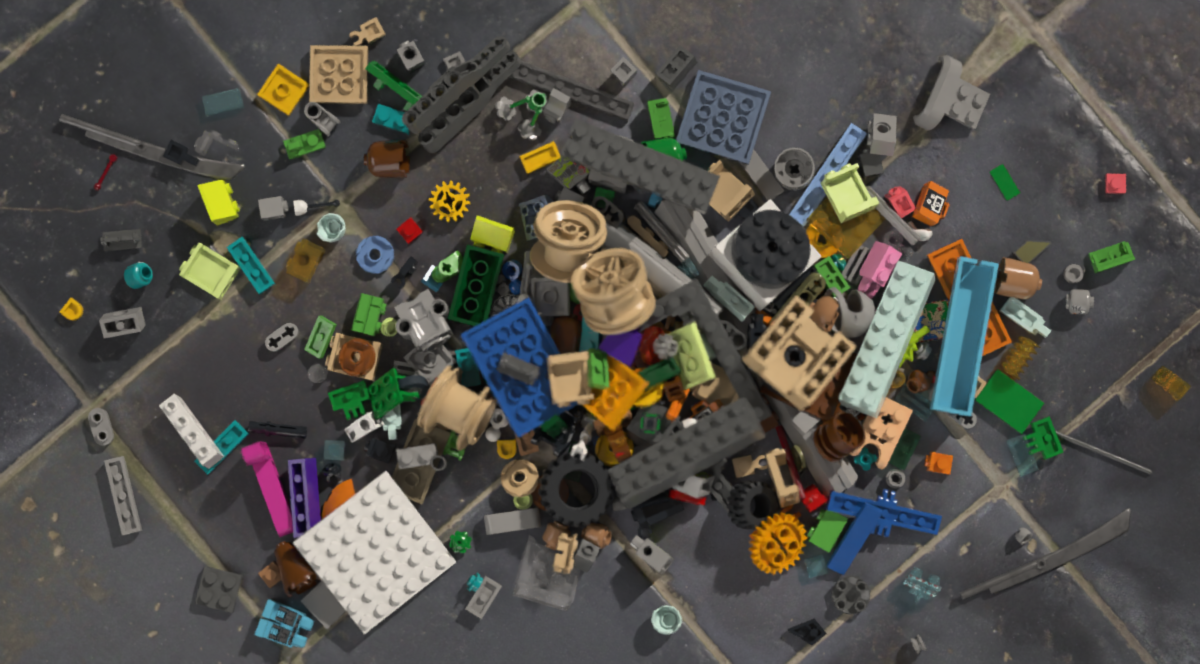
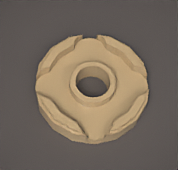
M524 459L509 462L501 472L502 487L508 494L514 497L528 496L534 492L539 483L537 468L533 463ZM523 474L525 476L523 481H515L516 475Z

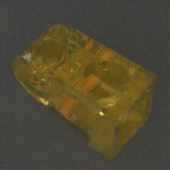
M1161 366L1152 376V379L1159 386L1163 387L1177 402L1191 388L1188 383L1164 366Z

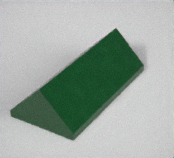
M471 245L466 246L448 316L449 320L474 327L488 320L504 254Z

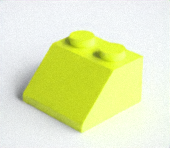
M218 180L198 185L213 223L220 225L239 217L237 212L240 209L237 202L231 198L233 191L229 183L226 184L224 180Z
M476 216L470 240L474 242L473 245L484 249L487 246L492 248V251L503 254V252L508 253L515 231L514 228Z

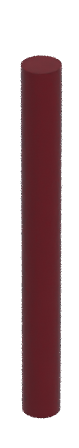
M782 425L777 426L775 429L781 447L785 449L786 462L794 485L797 484L799 490V500L805 499L806 495Z

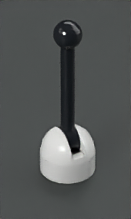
M336 199L333 202L307 205L303 200H295V216L305 214L308 208L338 207L340 201Z

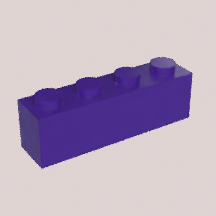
M316 458L288 460L294 537L302 536L321 521Z

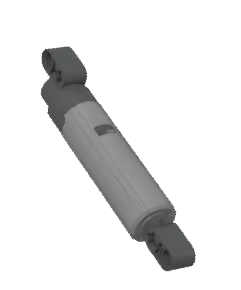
M599 196L593 199L591 206L598 210L606 221L607 236L602 244L601 251L619 248L637 253L643 260L647 281L651 285L653 294L657 299L693 281L666 258L663 259L655 249L623 224L626 220L623 210L606 197ZM600 200H604L606 203V207L602 211L597 208V203ZM611 211L614 214L619 213L618 217L620 218V220L613 221L614 217L611 214H608V212ZM704 290L719 318L724 310V306ZM689 311L688 315L690 318H694L692 311ZM720 319L722 325H727V331L730 333L733 330L735 331L730 336V339L736 350L746 347L747 336L731 322ZM696 323L699 333L704 334L699 324ZM737 335L743 338L741 346H736L733 342L734 337Z

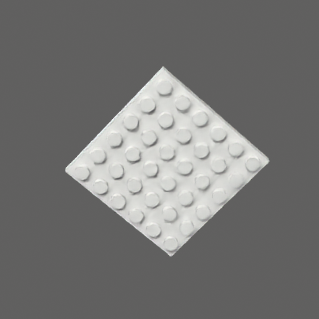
M387 471L380 474L293 542L364 634L456 563L455 559Z

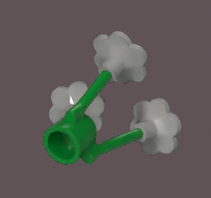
M532 90L525 99L515 103L506 97H502L495 103L497 115L506 121L511 120L512 116L516 114L515 107L527 103V110L530 112L534 111L535 114L532 121L528 119L523 120L519 124L518 130L521 132L522 138H529L534 141L542 133L541 129L538 128L539 124L536 120L547 105V96L544 92Z

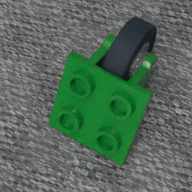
M392 368L368 387L375 419L379 420L403 401L412 402L425 397L429 390L427 379L420 375L400 376L397 375L396 368Z

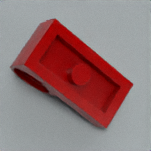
M814 484L804 489L806 498L802 499L801 502L809 513L827 502L825 496L821 495Z

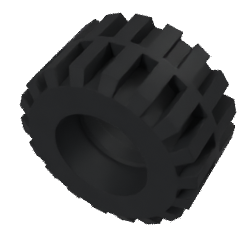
M742 481L734 486L735 489H731L729 492L731 496L727 497V501H729L728 505H726V509H729L728 517H732L731 522L735 523L738 528L757 530L756 527H762L761 521L768 522L767 517L769 516L773 519L774 514L777 510L779 511V506H777L779 499L776 498L777 493L772 491L773 487L765 482ZM754 497L756 507L755 511L752 514L750 510V502Z

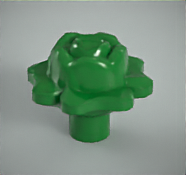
M456 531L455 535L450 536L449 546L453 548L455 553H465L466 549L471 548L470 542L472 538L468 536L467 532Z

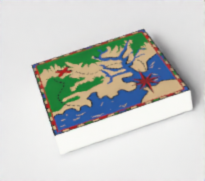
M948 299L927 302L925 304L914 333L927 325L930 332L918 339L917 343L943 339L949 306Z

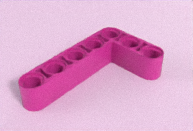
M257 442L242 448L245 462L247 465L253 466L279 537L293 533L292 509L267 443Z

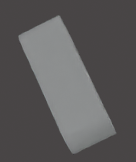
M539 508L484 516L486 535L542 527Z

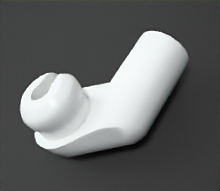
M912 221L907 223L920 236L919 241H927L932 236V231L929 228L917 229Z

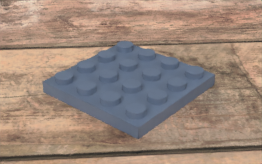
M698 70L676 140L680 145L749 165L771 91Z

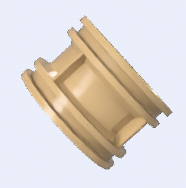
M615 248L597 252L582 261L572 275V285L576 297L581 302V310L585 322L595 332L618 334L630 331L644 323L655 309L656 301L651 285L647 281L643 260L634 251Z

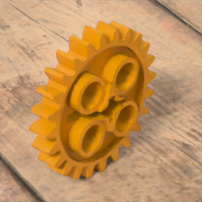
M775 513L773 519L769 516L767 517L768 522L761 521L762 527H756L757 534L752 533L755 539L749 541L753 545L749 548V551L752 552L750 558L753 559V563L761 571L767 574L771 572L773 575H775L776 571L781 574L783 568L788 571V565L790 564L795 566L794 560H800L798 555L804 554L801 548L806 546L803 541L807 539L803 535L806 530L802 528L804 525L799 522L800 520L790 514L785 515L781 513L779 516Z

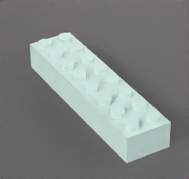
M898 260L840 395L841 405L874 418L878 417L934 285V273Z

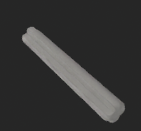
M866 186L870 197H876L879 201L875 208L911 245L916 244L920 240V236L870 186Z
M638 202L635 205L637 212L682 263L689 258L687 252L644 202Z

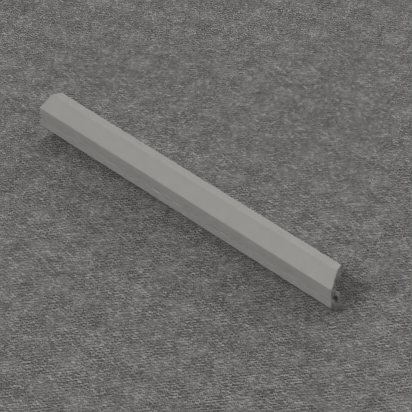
M667 199L663 200L655 213L663 226L689 255L685 264L694 279L697 278L701 287L710 294L703 285L713 276L719 282H727L750 302L708 255L718 242L702 215L697 211ZM724 307L719 318L731 322L747 336L751 314H755L756 309L754 308L741 321ZM726 330L727 334H729V337H730L733 333H735L734 330H733L731 333ZM738 335L735 336L734 344L741 346L743 338ZM747 345L743 349L737 350L742 359L747 354ZM747 367L750 373L752 374L753 378L755 379L756 383L758 384L759 388H761L762 383L758 379L755 371L752 370L750 367ZM764 394L772 410L779 417V421L793 445H797L801 449L806 460V466L823 495L829 496L830 490L842 493L844 490L852 487L858 476L847 457L839 462H830L815 447L813 440L814 431L824 422L819 420L802 436L790 422L800 410Z

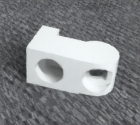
M371 411L344 430L353 443L385 424L381 418L376 420L374 412Z

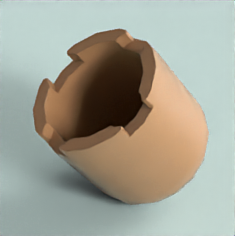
M1003 257L998 265V270L1001 271L999 278H996L994 293L1012 298L1029 299L1036 293V290L1041 289L1042 279H1039L1040 274L1036 266L1011 258Z

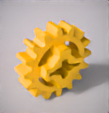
M451 180L449 185H446L445 181H443L442 187L436 185L437 191H431L434 198H429V201L433 202L430 209H436L433 214L434 216L440 214L439 220L441 221L445 217L447 223L450 222L451 218L457 222V216L464 218L463 211H469L466 205H471V202L466 201V199L470 195L464 194L467 189L465 187L460 189L461 184L459 182L454 186ZM450 189L456 190L460 194L454 195L450 192ZM443 192L442 199L437 201L439 195ZM447 194L449 195V197H451L452 200L455 199V201L452 202L453 209H451L448 203L445 204V202L448 201ZM462 203L461 208L456 211L458 204ZM445 208L449 210L450 214L443 213L440 209Z

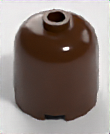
M386 140L372 143L367 150V154H364V165L368 166L369 172L375 177L407 178L406 173H409L410 156H406L405 148H409L407 140Z
M571 313L570 316L556 317L552 321L549 335L561 355L579 353L582 321L578 320L577 315Z

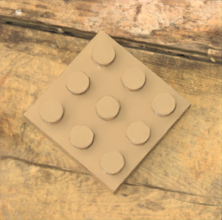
M310 45L309 102L367 104L368 71L365 68L368 65V46Z

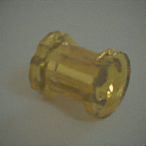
M897 370V378H900V381L896 384L893 381L890 386L891 388H898L905 383L903 372Z

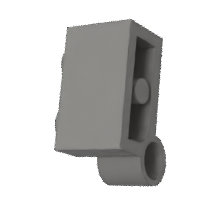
M437 444L397 450L399 469L431 465L434 470L442 471L447 466L446 459L443 456H438ZM436 458H442L444 461V466L440 469L434 466Z

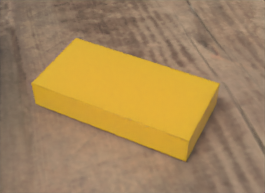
M553 141L523 154L519 158L526 174H529L556 162L561 156Z

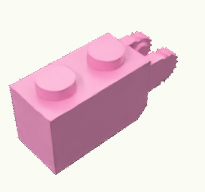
M875 241L859 271L860 276L863 278L858 286V291L866 292L869 298H873L880 287H885L902 253L890 245Z

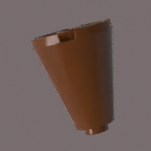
M283 541L276 545L277 549H275L274 553L287 597H293L291 593L294 592L299 595L314 587L317 578L319 581L321 580L305 557L291 542Z

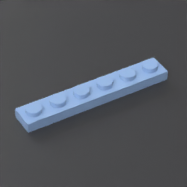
M852 123L789 214L803 228L826 195L820 184L825 178L824 175L833 170L835 172L840 171L848 163L867 134Z

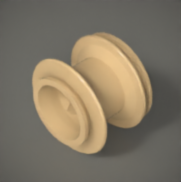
M562 200L545 205L538 212L534 222V232L539 241L531 248L530 261L533 267L543 276L558 282L572 283V275L577 266L589 256L599 252L597 248L606 240L607 229L604 217L592 206L578 201Z
M449 365L442 371L431 387L418 417V427L424 428V431L429 433L439 423L459 433L457 449L463 450L468 444L474 445L482 436L493 416L497 400L494 398L489 386L480 395L461 385L462 368H455Z

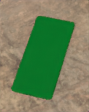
M1003 164L990 171L1006 200L1020 194L1019 189Z

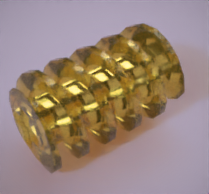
M1023 336L1018 337L1020 343L1014 344L1017 350H1010L1012 356L1007 355L1005 357L1008 362L1001 363L1004 368L1003 370L1018 380L1021 378L1017 373H1025L1021 367H1029L1026 360L1033 361L1030 354L1037 355L1034 348H1040L1035 342Z

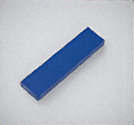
M867 502L863 504L826 564L827 568L842 575L846 573L882 515L881 509Z

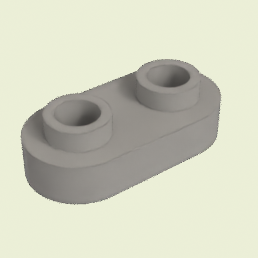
M102 408L91 410L88 415V421L95 442L103 446L111 444L114 440V432L107 411ZM96 414L101 416L99 421L95 420ZM102 432L106 434V438L103 440L100 438Z

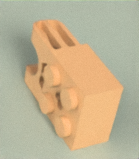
M886 397L877 418L865 415L861 423L866 434L865 443L862 447L850 453V455L856 456L866 444H873L879 452L876 461L877 468L883 470L887 466L913 410ZM888 415L890 423L883 424L882 416Z

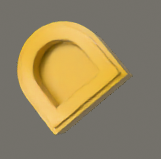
M71 297L59 313L67 319L75 321L82 317L83 307Z
M497 440L499 456L503 459L513 458L517 452V441Z

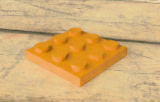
M607 354L609 387L606 390L591 387V394L594 395V398L589 399V403L582 405L614 431L649 383L627 365Z

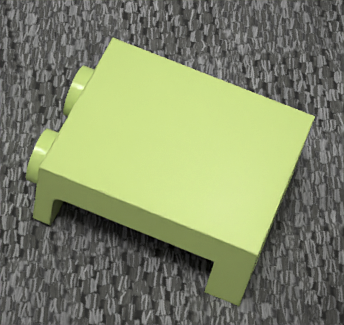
M858 163L854 165L847 164L838 172L834 170L828 172L820 183L841 223L874 210L879 204L876 197H870L857 172L859 168Z
M199 242L198 245L195 244L189 253L191 256L188 261L182 263L179 275L222 300L241 268Z

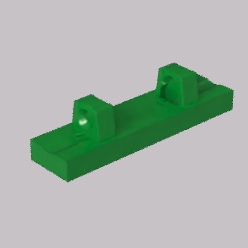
M372 61L366 66L365 69L377 77L373 85L376 89L380 90L386 84L407 100L403 108L405 111L410 109L422 97L378 62Z

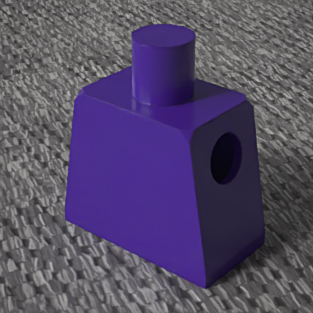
M638 326L623 333L609 334L598 348L630 367L635 362L644 336L637 332L640 327Z

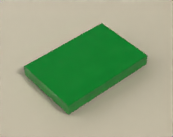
M996 369L982 391L975 398L976 402L1020 434L1025 431L1044 405V402L999 369Z

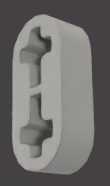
M292 323L284 324L266 338V348L273 352L281 350L298 337V327ZM287 327L295 329L292 337L290 335L282 336L287 333ZM281 337V340L277 342L278 347H270L272 338L277 340Z

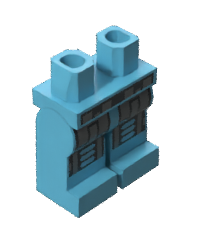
M269 599L262 614L265 618L260 619L254 635L270 639L288 647L304 648L308 638L299 635L300 630L303 628L311 631L314 620L306 617V613Z

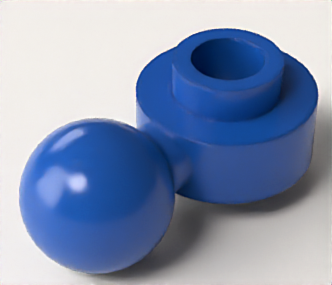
M509 260L503 265L502 272L507 279L511 280L509 284L511 293L519 295L521 281L518 277L522 275L523 268L519 261Z

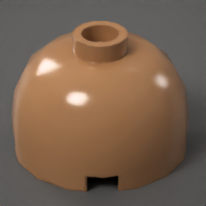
M824 296L819 298L816 303L812 302L810 308L814 310L810 319L826 333L831 331L839 315L837 309L840 306L837 298Z

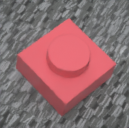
M1126 174L1105 175V194L1126 193Z

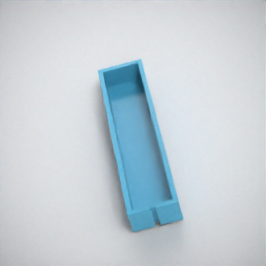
M960 256L957 258L930 410L968 417L972 413L999 264L981 260L977 266L975 265L977 264V259Z

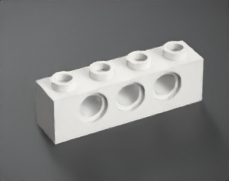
M173 394L159 405L203 466L211 468L224 457L181 397Z

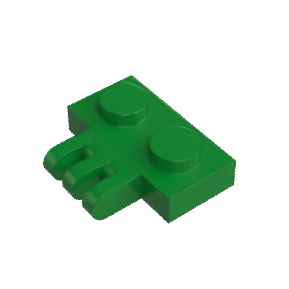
M365 380L328 393L333 410L343 409L347 421L351 420L349 413L351 411L354 418L359 417L357 409H360L362 416L366 414L362 402L369 400L370 394Z
M1050 416L1030 423L1033 433L1023 436L1024 440H1029L1030 438L1032 442L1025 444L1027 448L1033 445L1035 449L1028 451L1029 455L1041 451L1045 460L1064 453Z

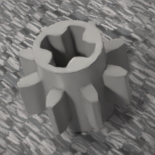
M659 336L655 340L653 348L655 353L659 354V358H672V355L676 354L678 345L676 340H672L673 336Z

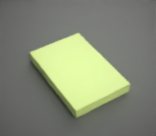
M696 323L688 324L667 334L673 336L672 340H676L678 345L676 354L672 356L681 370L679 378L684 390L715 378Z

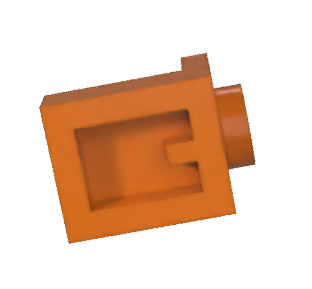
M929 452L924 462V466L927 467L926 471L950 475L953 455Z

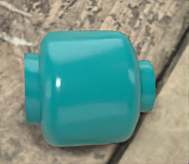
M144 262L132 264L124 271V280L133 289L147 286L153 278L151 268Z

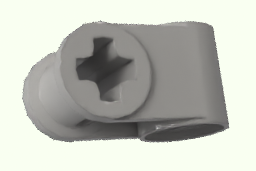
M310 102L304 108L307 118L327 136H330V131L336 124L341 123L339 119L316 102ZM317 107L319 110L318 114L310 116V108Z

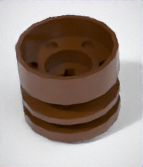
M844 411L837 413L817 427L813 435L814 444L818 452L830 462L843 460L850 453L862 447L866 438L861 422L851 413Z

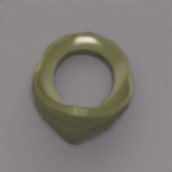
M792 446L791 453L797 471H802L806 468L805 457L799 446Z

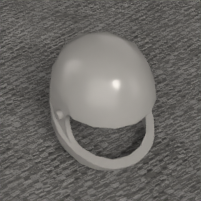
M829 288L824 296H831L833 292L840 306L837 309L839 315L831 329L832 333L835 335L839 331L846 338L858 337L867 333L875 316L873 301L866 294L858 290H852L845 301L837 288Z

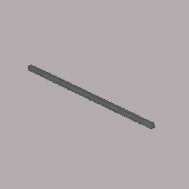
M1056 431L1057 436L1145 473H1153L1148 468Z

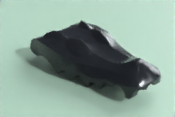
M577 404L558 415L569 425V428L553 438L544 432L541 425H539L530 442L534 445H538L541 440L556 448L553 455L558 458L570 446L584 406Z

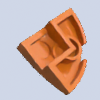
M352 479L340 483L331 491V495L323 506L322 519L356 494Z

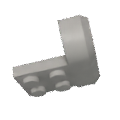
M943 55L938 58V60L942 61V67L923 111L913 117L914 122L925 130H931L946 115L971 129H976L990 94L960 78L962 63L949 55Z

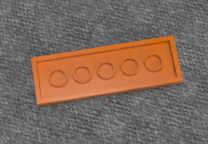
M963 239L927 255L948 301H950L957 258L960 256L971 258ZM993 301L991 303L982 356L1012 343Z

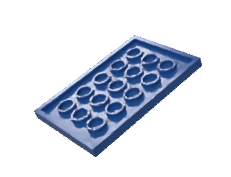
M529 297L460 335L517 438L543 424L552 416L559 415L578 404L577 401L570 402V406L558 407V404L552 403L546 358L561 354ZM503 353L539 367V374L532 386L496 371Z

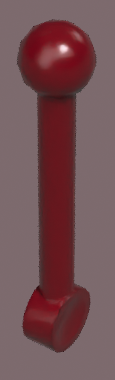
M112 154L109 156L110 161L98 183L94 184L95 190L101 189V183L111 165L117 161L116 155Z

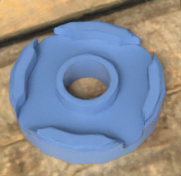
M370 236L363 239L356 250L358 264L366 272L372 274H380L388 270L394 260V249L391 243L380 236ZM372 250H379V259L372 260L370 252Z

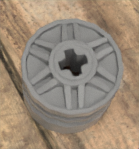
M792 147L778 155L775 161L774 172L778 183L787 190L798 191L807 187L814 177L815 165L813 158L807 151ZM797 166L799 173H793L792 175L790 167L795 168Z

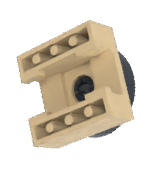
M795 296L785 305L768 328L762 332L742 361L755 371L760 382L768 390L776 395L786 397L797 408L803 410L813 402L856 346L839 331L833 337L826 333L809 318L814 310ZM789 354L795 357V362H790Z

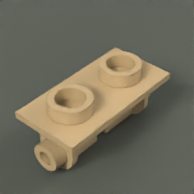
M561 533L558 536L556 550L563 551L562 555L555 554L553 563L555 572L568 574L572 571L574 566L573 552L576 551L578 545L577 535H571L568 538L569 534Z

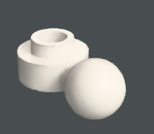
M501 408L495 409L490 420L492 427H489L485 433L486 438L491 442H495L500 438L501 432L499 429L507 426L509 423Z

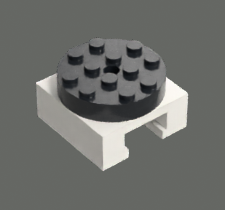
M771 199L746 218L741 225L717 244L708 254L759 312L822 257L810 244L803 226L794 217L782 212ZM767 246L774 247V253L770 252Z

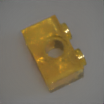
M303 238L302 241L297 242L294 248L296 253L293 259L290 258L285 268L287 269L286 273L309 284L326 250ZM304 255L308 256L309 262L306 265H301L300 258Z

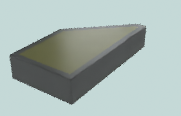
M1026 240L1012 254L1019 261L1030 264L1052 243L1050 241Z

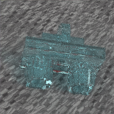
M914 567L904 579L903 585L911 588L909 593L915 595L914 601L919 602L920 598L928 600L929 596L935 598L941 590L939 586L940 577L930 574L928 580L925 581L921 579L923 571Z

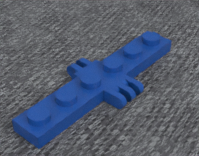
M883 489L881 496H877L876 500H871L830 490L826 509L829 511L857 516L865 502L882 510L883 513L870 532L871 534H874L877 527L876 535L881 536L884 528V536L889 537L891 526L895 525L938 535L942 516L898 506L897 500L894 499L895 491H890L889 498H887L888 490Z

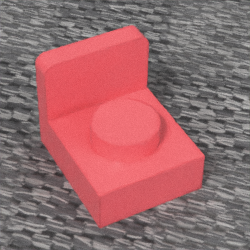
M901 186L890 189L885 195L886 200L890 202L894 211L901 218L916 209L907 190Z

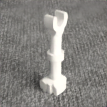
M586 413L583 416L581 427L585 429L580 434L578 445L573 446L571 456L579 453L581 454L580 460H584L587 453L586 444L590 442L592 438L591 433L595 430L593 421L598 420L596 416H592L590 413Z

